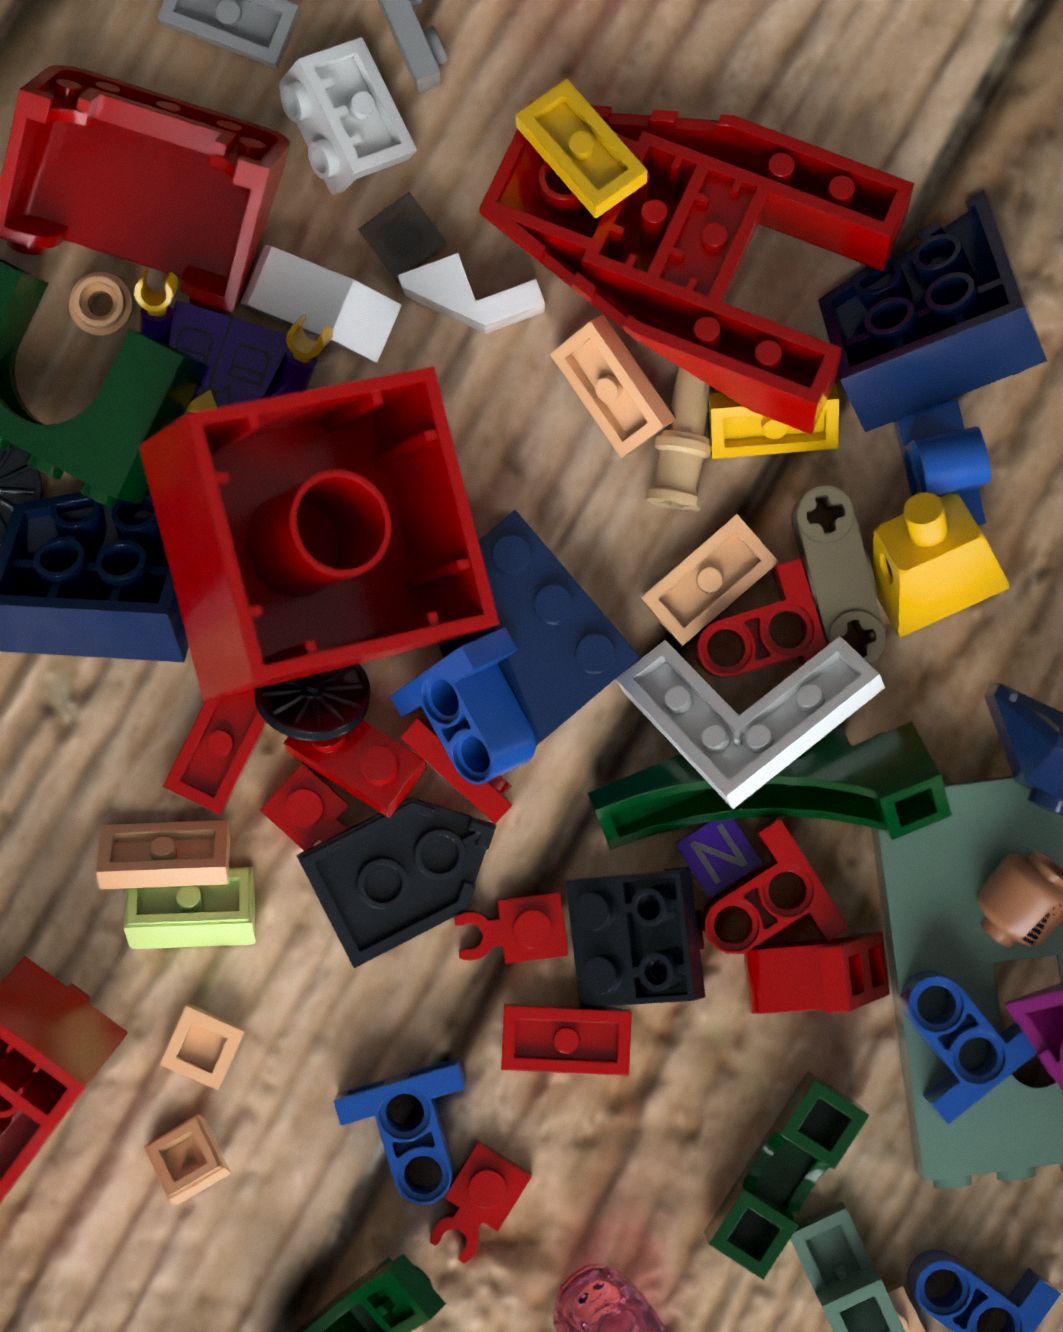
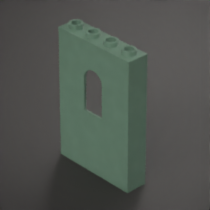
M1013 776L944 784L952 816L892 841L886 831L871 827L915 1172L923 1181L933 1180V1185L936 1189H952L971 1185V1175L996 1172L997 1179L1001 1181L1023 1180L1036 1176L1035 1167L1060 1164V1170L1063 1172V1092L1056 1081L1043 1087H1031L1022 1084L1011 1074L949 1125L939 1117L923 1097L924 1094L951 1073L906 1019L901 1009L900 994L902 987L911 976L921 971H935L949 977L964 990L998 1034L1002 1033L993 963L1056 955L1060 983L1063 982V922L1040 947L1033 948L1015 942L1011 948H1007L994 940L982 928L980 922L984 919L985 915L981 911L976 899L978 889L1004 858L1012 852H1021L1029 855L1032 850L1036 849L1052 858L1063 868V816L1028 801L1027 798L1031 789L1015 782ZM940 985L924 989L917 1001V1008L921 1018L928 1020L940 1017L947 1010L949 1003L948 993ZM973 1037L965 1041L961 1046L958 1056L962 1069L976 1070L985 1064L989 1056V1045L985 1038Z

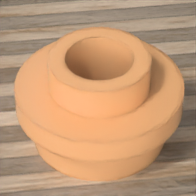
M94 272L82 277L74 285L69 296V311L77 326L86 333L94 336H109L123 329L129 322L133 312V298L129 288L120 278L106 272ZM101 294L111 296L113 300L111 311L104 316L94 315L91 310L93 299Z

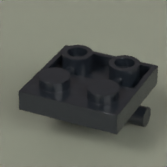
M688 866L668 868L658 872L577 878L566 881L580 1008L695 1001L706 997L700 950L705 949L700 910H695L691 869Z

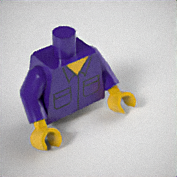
M148 269L141 273L134 289L135 299L142 307L140 312V332L155 337L208 365L184 415L307 391L318 361L317 356L333 337V330L329 325L320 333L318 340L313 341L306 337L303 331V324L308 317L307 314L301 315L290 327L287 334L178 300H176L172 310L169 305L178 288V277L174 273L169 272L165 282L166 292L158 293L153 291L147 284Z

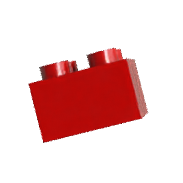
M434 366L187 413L138 445L203 701L440 645L499 624Z

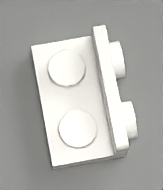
M362 37L299 58L279 81L283 109L289 119L297 123L308 146V157L312 169L319 178L324 179L332 195L345 191L358 178L409 160L418 151Z

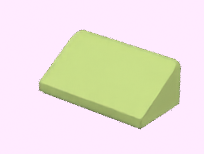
M253 867L229 868L228 884L125 888L124 931L129 947L132 949L254 944L256 942Z

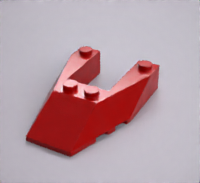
M591 105L647 169L646 184L595 219L517 129L479 207L480 214L637 341L750 411L812 435L836 381L842 348L723 301L758 224L884 271L907 218L914 183L735 115L721 114L719 120L679 118V111L653 109L651 115L612 113V106Z

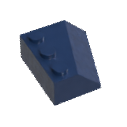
M984 189L965 201L968 212L944 228L935 221L917 233L920 244L896 260L888 259L884 271L868 266L818 299L829 342L842 348L838 367L839 379L865 433L939 403L957 398L967 392L1008 376L1016 375L1047 361L1020 282Z
M149 488L141 504L117 499L115 506L109 507L80 492L14 505L0 546L1 652L185 662L189 644Z
M514 510L478 540L499 624L438 646L443 658H445L459 647L506 627L518 650L497 664L531 724L537 746L641 657L519 513Z

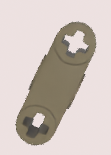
M830 485L818 486L809 490L796 502L791 514L792 527L799 555L827 646L839 636L847 634V623L852 622L856 632H867L869 643L860 646L859 653L863 659L872 664L882 655L886 644V636L876 599V584L867 550L862 543L854 506L849 496L841 489ZM816 500H821L825 509L835 508L838 514V519L829 524V533H824L820 524H809L807 520V514L816 509Z

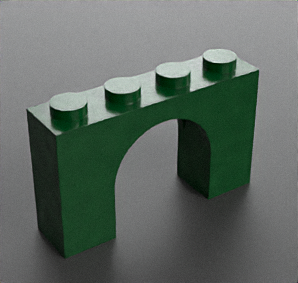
M0 258V449L8 451L12 443L29 452L25 463L34 469L57 479H61L64 472L82 481L78 490L80 493L106 506L114 507L117 499L141 504L149 485L138 445L184 415L208 365L155 337L129 329L100 391L91 404L80 414L67 421L50 425L42 423L27 409L20 397L15 378V362L23 336L49 283Z

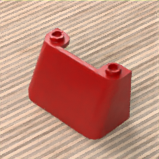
M66 65L49 66L19 89L0 179V238L7 240V245L11 249L28 255L44 254L46 248H54L66 240L165 273L172 272L176 276L181 277L179 289L189 297V304L217 313L225 311L233 313L242 300L284 170L290 140L283 134L270 128L89 70Z

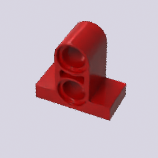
M801 558L776 565L771 569L780 602L717 620L700 632L694 646L695 658L700 668L709 675L723 678L739 675L795 657L798 658L801 667L827 646ZM786 612L794 615L799 620L802 626V636L796 646L786 649L779 647L772 641L769 635V625L777 613ZM717 631L731 632L738 637L741 643L742 652L740 659L730 667H722L715 664L708 655V641Z
M776 817L754 830L772 858V861L715 896L705 906L701 915L702 929L705 937L717 950L726 954H741L751 950L805 914L808 915L821 937L827 942L850 929L782 820ZM793 872L801 881V895L794 904L787 907H779L769 897L770 882L779 873ZM729 906H738L744 909L748 916V928L745 934L734 941H725L719 938L714 930V921L717 914Z
M882 931L858 933L849 937L834 938L829 942L825 939L757 945L743 953L750 1012L753 1014L825 1010V1013L850 1012L890 995Z

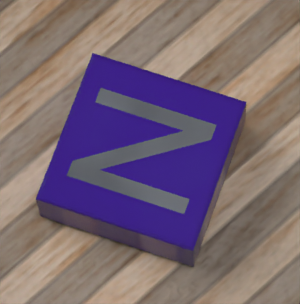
M735 819L705 823L674 843L709 898L763 864Z

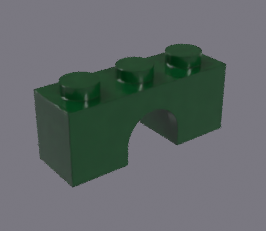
M807 1071L704 1230L708 1244L764 1280L799 1226L797 1217L810 1191L827 1169H836L870 1115L860 1104Z

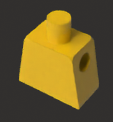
M918 493L907 500L904 505V514L880 524L873 531V574L876 584V598L899 638L1010 589L1009 582L987 540L958 493H948L942 497L932 493Z

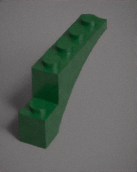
M912 721L892 730L879 733L851 746L839 724L734 809L682 754L675 755L661 763L588 792L610 850L651 835L695 824L736 818L787 816L829 819L886 831L892 841L952 816L941 773Z

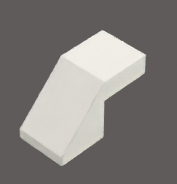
M269 245L264 246L241 300V304L288 328L301 315L307 314V320L303 324L304 332L319 337L323 329L329 325L333 330V337L330 343L364 360L375 363L380 358L402 306L398 302L354 279Z
M458 253L398 275L405 297L485 334L545 312V301L536 279L476 301Z

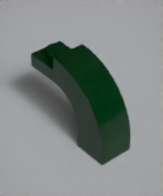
M402 1254L394 1260L388 1257L338 1294L295 1332H411L430 1321L446 1303L433 1289L432 1282L427 1274L419 1267L413 1265L405 1254Z

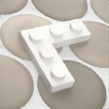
M841 636L817 653L741 715H738L666 640L616 678L623 693L732 809L885 688L880 674Z

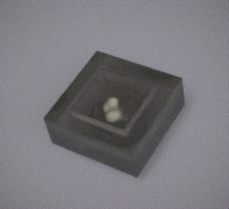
M407 192L358 228L359 234L396 284L399 283V274L422 266L448 247L446 240L410 192Z

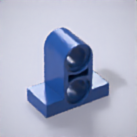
M958 399L939 403L894 422L911 497L924 492L935 494L938 497L948 493H958L977 525L985 524L986 520L978 489L989 484L991 480L988 452L979 427L964 428Z
M506 627L459 647L389 695L401 718L418 710H424L455 769L462 778L476 785L486 783L529 762L536 750L535 734L531 724L497 664L518 650Z
M921 971L911 976L903 985L900 994V1006L906 1019L951 1073L923 1095L939 1117L948 1125L1037 1054L1019 1024L1014 1022L1002 1033L998 1034L964 990L949 977L935 971ZM930 986H943L948 993L949 1003L947 1010L936 1019L927 1020L921 1018L917 1008L919 995ZM973 1037L985 1038L989 1045V1056L985 1064L976 1070L962 1069L958 1056L961 1046L965 1041Z
M459 1057L337 1093L333 1102L340 1126L375 1116L393 1180L400 1195L409 1202L426 1205L440 1200L449 1190L453 1175V1159L435 1098L465 1089L466 1079ZM399 1094L413 1095L420 1100L424 1108V1116L412 1125L399 1124L392 1119L389 1113V1101ZM417 1156L433 1158L442 1169V1177L431 1186L415 1184L410 1180L406 1172V1165L410 1160Z
M930 1249L920 1253L912 1260L907 1272L908 1286L919 1305L930 1316L952 1332H977L979 1316L986 1309L992 1307H1000L1005 1309L1007 1313L1005 1325L999 1332H1034L1061 1295L1049 1281L1031 1268L1027 1269L1011 1293L1007 1295L954 1255L939 1249ZM939 1269L953 1271L955 1274V1284L947 1295L937 1298L925 1294L924 1284L932 1272Z

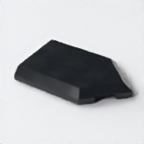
M409 797L400 803L390 818L382 813H378L296 856L353 968H356L468 910L486 849H489L497 825Z

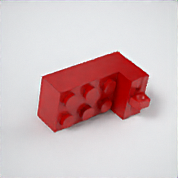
M26 956L0 982V1204L128 1034L125 1029L88 1003L91 999L88 994L73 983L65 986Z

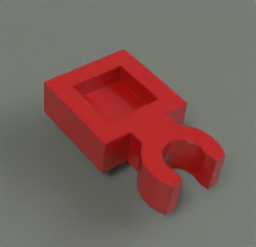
M304 763L293 772L260 809L268 819L304 851L313 847L319 840L323 842L354 826H345L338 819L348 809L350 804Z
M560 891L497 899L499 918L488 919L487 916L477 911H465L454 917L455 926L474 924L482 932V940L477 946L459 949V958L462 960H478L487 955L492 947L503 946L505 964L568 956Z
M477 1140L451 1182L449 1190L444 1195L446 1200L458 1207L454 1213L446 1214L435 1222L431 1231L430 1243L437 1246L446 1231L457 1229L466 1237V1244L461 1248L458 1260L462 1263L468 1262L478 1248V1228L483 1222L498 1232L532 1178V1173Z

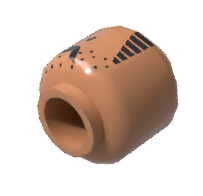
M1036 849L1032 850L1029 855L1021 852L1010 853L977 891L976 899L981 911L985 915L984 919L980 922L982 928L994 940L1007 948H1011L1015 942L1033 948L1043 945L1063 922V868L1052 858Z

